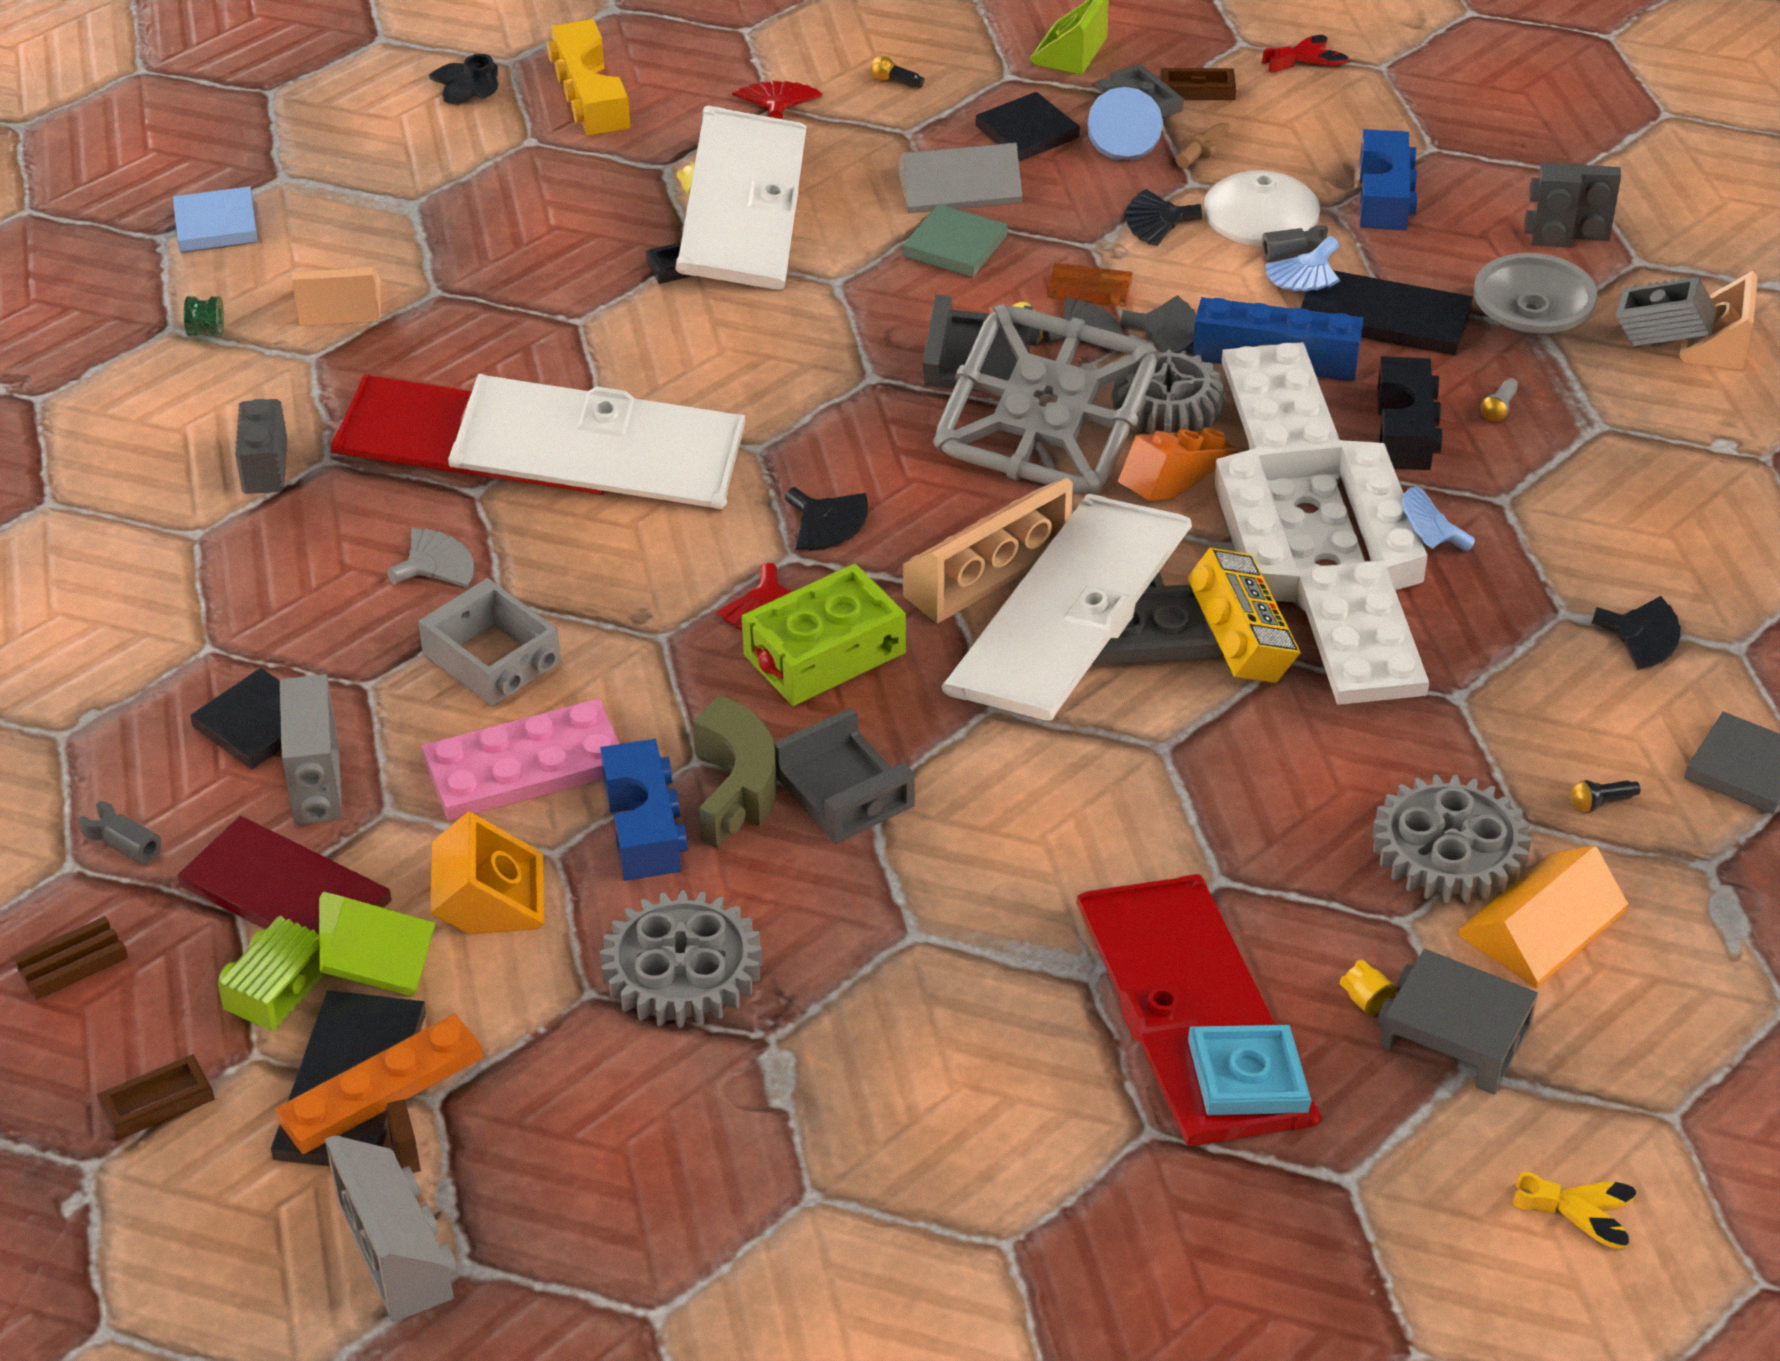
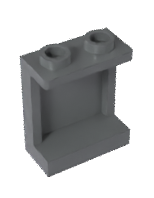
M935 295L922 363L925 386L954 389L957 383L955 379L957 370L961 365H965L989 313L953 310L952 296ZM1024 305V308L1033 310V306ZM1013 323L1025 348L1030 353L1031 346H1038L1040 329ZM999 328L980 373L1009 381L1017 359Z
M852 708L834 716H829L823 721L795 734H790L774 744L776 778L835 844L915 806L914 772L905 762L892 768L859 733L858 714Z
M1423 949L1414 966L1407 964L1404 967L1397 984L1398 995L1395 1000L1387 998L1381 1008L1377 1020V1026L1383 1028L1381 1047L1391 1051L1398 1037L1401 1036L1477 1066L1479 1070L1475 1087L1495 1095L1532 1025L1538 992L1430 950Z

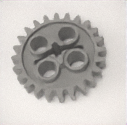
M1436 774L1433 775L1431 785H1427L1420 778H1415L1413 790L1400 784L1397 796L1386 795L1384 806H1378L1376 820H1374L1372 839H1375L1373 852L1381 854L1379 864L1381 868L1392 867L1391 879L1393 881L1404 877L1408 878L1406 890L1411 891L1420 885L1425 887L1424 898L1429 899L1435 891L1442 892L1445 903L1450 902L1453 894H1460L1465 903H1470L1472 892H1477L1480 897L1487 900L1489 899L1491 887L1503 893L1506 891L1507 881L1514 883L1518 881L1520 870H1525L1529 856L1531 837L1528 836L1530 825L1528 822L1521 821L1523 812L1521 808L1509 809L1511 801L1509 796L1499 799L1494 798L1496 787L1490 786L1484 791L1478 790L1477 779H1472L1467 786L1460 785L1458 775L1452 776L1450 784L1443 783Z
M685 890L680 891L678 899L675 901H670L664 892L660 893V904L653 905L644 898L641 900L642 911L640 913L626 908V922L613 920V934H606L603 937L604 949L600 950L604 985H609L611 999L621 998L623 1011L637 1006L638 1019L641 1021L651 1013L656 1014L657 1026H662L668 1017H675L678 1028H682L686 1017L693 1016L699 1025H703L704 1013L711 1012L715 1017L721 1019L723 1018L722 1005L726 1004L738 1009L740 1007L739 994L751 996L752 982L760 980V966L763 965L762 947L760 946L759 931H753L751 917L741 919L740 907L738 905L725 911L723 897H719L711 904L706 903V894L702 891L694 901L688 900Z

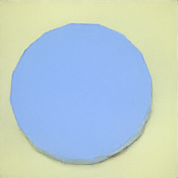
M1129 87L1114 88L1100 95L1091 106L1087 123L1088 135L1097 151L1111 160H1139L1151 153L1159 142L1163 119L1160 108L1151 96L1139 89Z

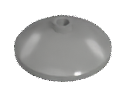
M1517 253L1492 260L1479 271L1475 279L1474 297L1481 310L1501 326L1526 334L1548 335L1570 330L1585 322L1595 310L1597 288L1592 278L1584 270L1567 260L1539 253Z

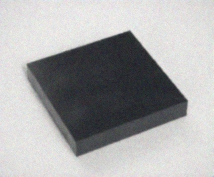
M1037 91L979 113L975 119V126L996 144L1017 143L1018 161L1080 137V126Z
M259 668L190 715L192 726L251 770L282 749L280 680L263 668Z

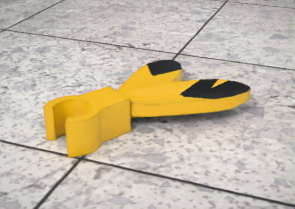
M1531 1172L1519 1173L1515 1185L1518 1190H1516L1512 1202L1515 1207L1521 1210L1536 1209L1555 1214L1558 1206L1559 1211L1596 1241L1616 1249L1628 1247L1630 1241L1625 1229L1604 1211L1623 1208L1631 1203L1636 1196V1190L1632 1186L1616 1181L1599 1182L1567 1188L1561 1191L1562 1185L1543 1180ZM1521 1189H1527V1190L1531 1191L1532 1194L1526 1193V1192L1522 1191Z

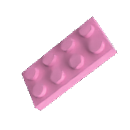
M599 698L421 746L423 759L447 821L462 817L468 811L475 814L603 779L600 747L620 743Z

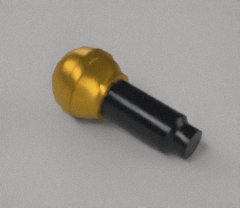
M888 56L876 57L871 64V73L878 81L894 80L919 88L924 84V77L919 76L916 72L897 66Z

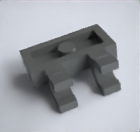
M1141 64L1111 72L1110 80L1101 79L1096 81V88L1102 93L1120 87L1141 90L1153 98L1160 108L1162 119L1183 110L1184 98Z

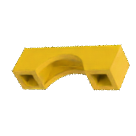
M594 19L551 26L552 41H547L548 56L550 62L555 63L559 83L563 82L565 98L567 102H571L575 122L582 123L587 136L630 128L628 95L620 77L597 74V72L605 68L602 37Z

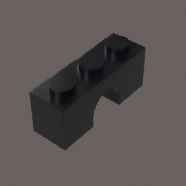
M1381 356L1377 383L1378 415H1382L1379 443L1385 444L1394 469L1431 471L1433 453H1441L1442 428H1435L1439 427L1441 403L1433 401L1438 399L1439 376L1432 375L1431 358Z

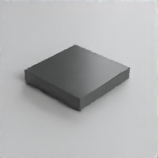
M1723 711L1689 762L1684 779L1773 814L1780 804V734Z

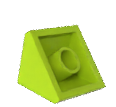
M1087 0L1057 20L1029 58L1030 61L1035 65L1082 75L1107 39L1109 0Z
M323 892L319 898L320 972L412 997L417 991L436 922Z

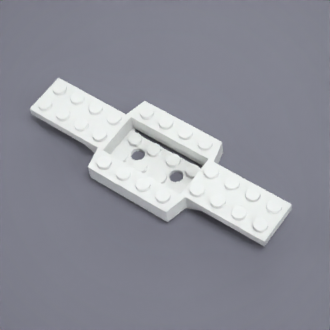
M1304 342L1258 347L1244 346L1223 350L1222 365L1249 444L1248 451L1216 459L1214 486L1235 551L1253 556L1275 601L1294 602L1296 606L1306 612L1337 705L1427 696L1429 680L1395 591L1424 582L1427 553L1420 536L1414 531L1413 525L1407 520L1408 516L1403 511V491L1385 444L1343 441L1339 439ZM1340 477L1368 550L1370 562L1365 561L1357 536L1347 514V508L1339 492L1337 484L1340 482ZM1301 503H1311L1317 506L1319 510L1314 513H1304L1301 508L1296 506ZM1328 559L1336 562L1338 565L1320 566L1316 562Z

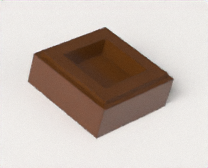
M402 1099L387 1103L385 1110L395 1157L401 1168L410 1166L413 1173L419 1172L421 1169L416 1140L406 1101Z

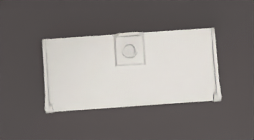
M714 106L703 108L702 126L682 241L675 267L678 273L774 290L784 289L798 197L806 125L799 122Z
M478 374L448 461L449 467L723 510L727 504L728 487L744 430L745 415L635 399L626 391L604 387H595L589 391Z
M1087 494L955 670L943 683V692L950 697L977 702L1041 720H1052L1110 638H1118L1131 621L1136 602L1186 533L1191 529L1190 518L1177 513Z

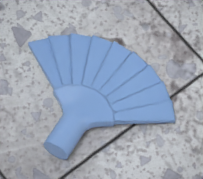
M1328 236L1310 253L1266 263L1265 270L1267 276L1275 286L1291 290L1292 292L1301 290L1306 292L1313 289L1317 291L1326 286L1331 287L1340 282V280L1330 267L1327 259L1339 248V243L1334 237Z
M1410 487L1403 494V511L1408 516L1407 520L1413 525L1414 531L1423 538L1422 541L1433 549L1440 543L1448 541L1464 552H1468L1472 548L1475 538L1449 523L1421 487Z

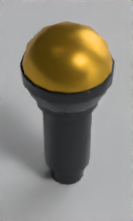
M1581 780L1572 787L1570 799L1572 805L1577 810L1590 813L1604 803L1631 799L1633 796L1640 794L1641 788L1637 781L1630 782L1625 780L1600 784L1589 780Z

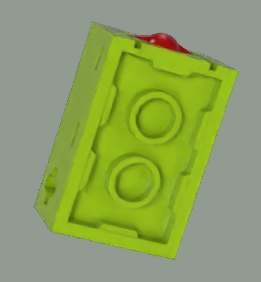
M856 563L742 615L744 656L792 706L906 653V613Z

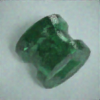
M187 296L185 298L183 318L187 336H198L201 332H208L211 336H222L224 330V306L220 296H211L208 300H199L196 296Z

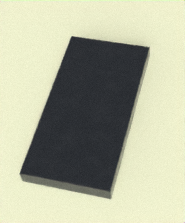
M1333 270L1340 282L1317 291L1315 289L1307 291L1301 308L1309 311L1332 314L1344 313L1350 316L1364 317L1363 338L1456 355L1472 309L1473 296Z
M327 990L288 1101L419 1033L426 1015L425 1001ZM386 1111L339 1136L383 1147L389 1128ZM279 1124L270 1148L273 1160L330 1166L326 1143L303 1155Z

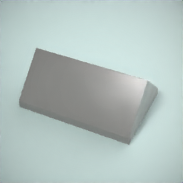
M1017 143L902 153L897 162V170L908 213L929 212L937 204L961 209L1022 203Z

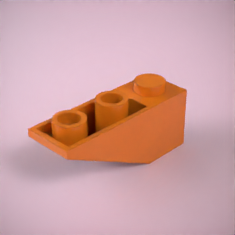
M1208 427L1203 428L1202 431L1180 429L1177 433L1155 431L1154 434L1136 435L1118 482L1148 501L1174 499L1215 471L1216 459L1237 454L1240 449L1226 441L1227 436L1224 433Z

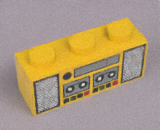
M1210 547L1189 574L1187 580L1234 677L1277 683L1301 652L1251 554Z

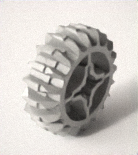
M1168 349L1167 352L1158 353L1159 356L1156 360L1154 375L1137 412L1139 420L1134 434L1145 432L1149 435L1154 434L1155 431L1177 433L1180 429L1201 431L1205 427L1211 428L1212 423L1219 419L1222 403H1224L1223 383L1220 379V373L1213 370V363H1202L1201 355L1189 357L1186 350L1181 353H1172ZM1136 372L1114 381L1111 399H1113L1115 411L1121 409Z

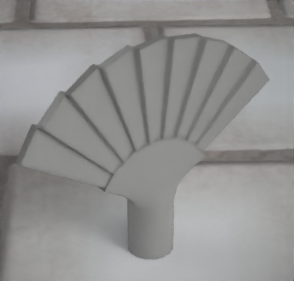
M411 527L409 559L388 568L387 574L393 584L415 576H425L468 588L474 575V561L469 549L467 550L462 542H458L452 536L449 537L440 531L435 532L427 528L423 530Z

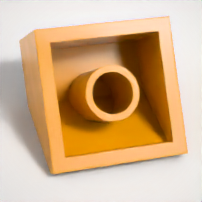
M468 811L432 841L430 913L443 922L449 923L468 934L539 929L544 925L543 852Z

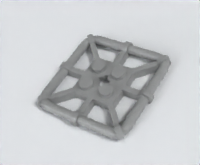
M1004 304L993 307V312L984 321L965 365H961L955 375L957 383L939 420L933 443L939 453H945L954 459L1006 473L1007 478L1019 481L1020 478L1049 485L1068 478L1073 482V493L1098 494L1102 491L1101 487L1110 478L1129 432L1134 431L1139 420L1137 412L1154 375L1156 360L1159 354L1153 344H1147L1133 337L1085 325V321L1073 317L1070 321L1022 307H1005ZM1013 323L1066 336L1056 361L1029 354ZM999 328L1017 359L1009 381L980 373ZM1080 341L1131 354L1094 371L1070 365ZM1136 372L1121 409L1115 411L1092 404L1099 387ZM972 389L1001 397L994 414L954 430ZM1050 394L1057 401L1048 402L1046 407H1042L1038 398L1042 395ZM1084 420L1112 428L1094 471L1090 468L1076 442ZM999 430L1023 436L1016 453L1012 457L967 445ZM1040 441L1065 448L1079 476L1028 462L1036 442Z

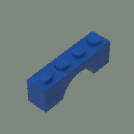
M1201 297L1195 319L1192 357L1201 355L1202 362L1222 364V352L1225 349L1304 342L1317 377L1355 381L1364 317L1350 316L1344 313L1332 314L1309 311L1304 308L1276 307L1264 303L1253 304L1229 301L1224 298Z

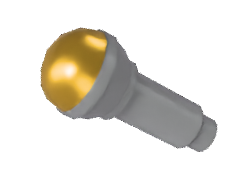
M1514 378L1504 381L1496 393L1488 395L1481 402V414L1489 422L1496 423L1502 421L1509 414V402L1516 393L1518 382Z

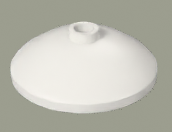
M1251 170L1230 175L1211 187L1204 200V216L1211 228L1223 237L1241 244L1262 246V236L1266 232L1297 228L1308 231L1311 227L1316 226L1320 216V204L1316 195L1304 183L1294 177L1275 171Z

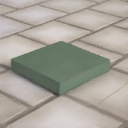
M937 204L903 244V256L974 277L1007 237L1008 224Z

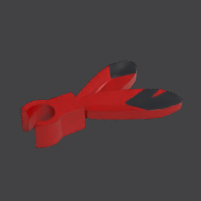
M1314 35L1306 38L1293 49L1290 46L1266 48L1263 51L1262 64L1270 62L1269 72H1278L1284 68L1294 67L1295 61L1337 66L1347 63L1349 58L1338 51L1323 50L1326 47L1328 38L1324 35Z

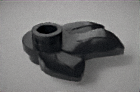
M473 54L464 60V64L450 63L429 74V79L446 85L442 94L443 101L451 104L466 102L474 95L480 98H487L497 91L499 85L496 79L498 67L493 62L492 57L487 54Z

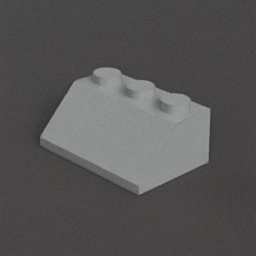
M336 1135L326 1138L325 1143L338 1205L392 1323L454 1299L450 1277L458 1274L457 1266L448 1244L438 1246L434 1236L438 1235L439 1231L431 1208L428 1204L420 1207L415 1198L420 1196V1191L410 1166L401 1168L392 1149Z

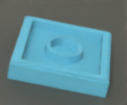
M1290 1025L1190 1027L1188 1043L1207 1115L1309 1112L1312 1100Z

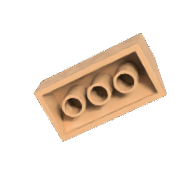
M1065 478L1038 488L903 563V597L938 624L1029 572L1071 517L1073 482Z

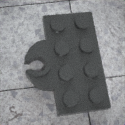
M1158 572L1136 602L1131 621L1118 638H1110L1092 665L1221 657L1222 651L1190 584L1164 586L1160 572Z

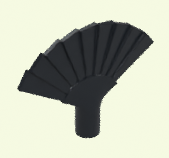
M1148 189L1139 192L1132 199L1131 203L1127 206L1126 212L1127 226L1132 234L1137 236L1139 240L1156 246L1162 242L1171 229H1174L1179 222L1202 219L1201 204L1175 206Z
M792 487L785 495V501L802 512L801 527L795 550L809 549L811 551L821 548L824 550L834 545L838 546L858 533L868 516L866 493L836 498L814 499L796 487Z
M1662 596L1625 614L1597 607L1591 623L1616 631L1619 634L1637 670L1649 666L1651 668L1660 662L1663 663L1673 654L1681 637V625H1679L1678 617L1675 615L1671 605H1668Z

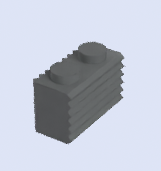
M1697 275L1693 278L1688 276L1685 280L1680 278L1677 281L1672 279L1670 282L1665 280L1659 283L1657 281L1655 284L1649 283L1646 286L1644 284H1641L1639 287L1634 285L1631 288L1627 286L1622 290L1616 311V317L1619 319L1620 325L1622 324V328L1625 330L1626 336L1628 335L1632 346L1646 344L1659 346L1667 341L1681 339L1699 340L1704 336L1712 334L1717 310L1708 292Z
M254 399L239 403L235 456L242 492L245 494L281 492L284 489L287 434L283 408L281 407L282 402L278 399Z

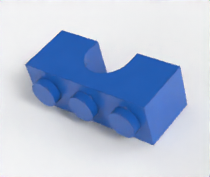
M1363 129L1359 161L1360 183H1362L1360 228L1407 230L1408 215H1416V147H1409V131Z
M656 739L600 747L603 781L610 813L632 810L614 813L617 849L624 881L681 872L679 852L688 851L684 823L675 824L674 818L680 817L676 789L667 790L666 786L673 784L669 756L660 757Z

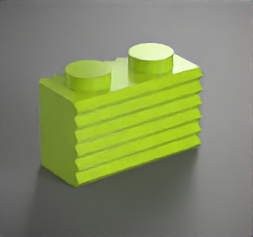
M282 916L277 917L266 930H258L252 937L249 949L236 963H228L221 971L217 984L223 1009L270 1031H276L277 1026L282 1024L283 1019L288 1018L289 1012L294 1011L296 1004H300L302 997H306L307 992L312 991L313 985L318 984L319 978L324 977L325 973L320 972L319 934L314 929L310 931L306 926L301 927L298 922L294 924L290 919L285 920Z

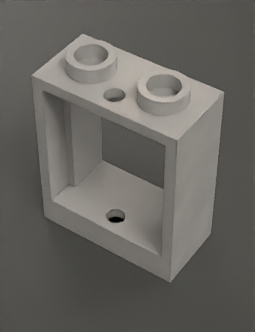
M486 578L418 621L423 654L490 706H494L509 695L516 693L520 688L543 673L550 671L561 662L558 629L489 578ZM495 624L521 643L522 646L488 667L461 647V645Z
M327 674L280 679L282 761L295 825L342 820L339 739Z

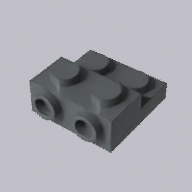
M1541 162L1538 178H1531L1529 201L1534 202L1533 210H1526L1524 234H1531V245L1571 248L1572 239L1610 241L1621 181V167Z

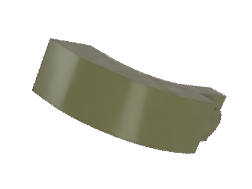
M721 694L693 721L695 755L724 768L730 773V776L699 807L701 840L716 848L730 834L736 833L741 828L744 820L761 826L773 807L777 786L774 742L766 725L751 710Z

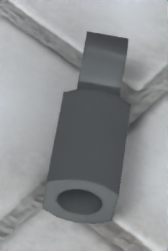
M1318 225L1311 227L1308 231L1297 228L1266 232L1262 236V253L1267 262L1280 261L1310 253L1327 238L1328 227Z
M99 801L96 804L100 820L92 821L84 816L78 819L81 832L86 838L91 840L103 839L109 847L144 866L160 852L161 838L158 834L121 814L116 815L112 805L107 802Z

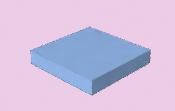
M250 186L173 196L179 252L258 242Z

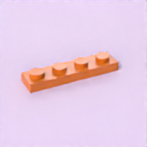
M455 1013L275 1108L278 1123L304 1155L324 1144L326 1138L334 1135L339 1136L386 1111L387 1103L402 1099L406 1100L483 1058L482 1045Z

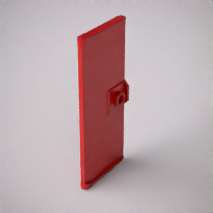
M364 374L339 429L336 431L330 444L331 453L517 481L603 495L604 493L603 490L449 467L448 457L456 441L472 393L469 390Z
M1194 874L1167 880L1092 890L1077 896L1076 904L1120 997L1124 1020L1133 1039L1141 1043L1186 1145L1199 1146L1291 1129L1309 1128L1318 1125L1322 1121V1116L1312 1097L1308 1113L1207 1115L1188 1043L1190 1027L1276 1024L1202 875Z

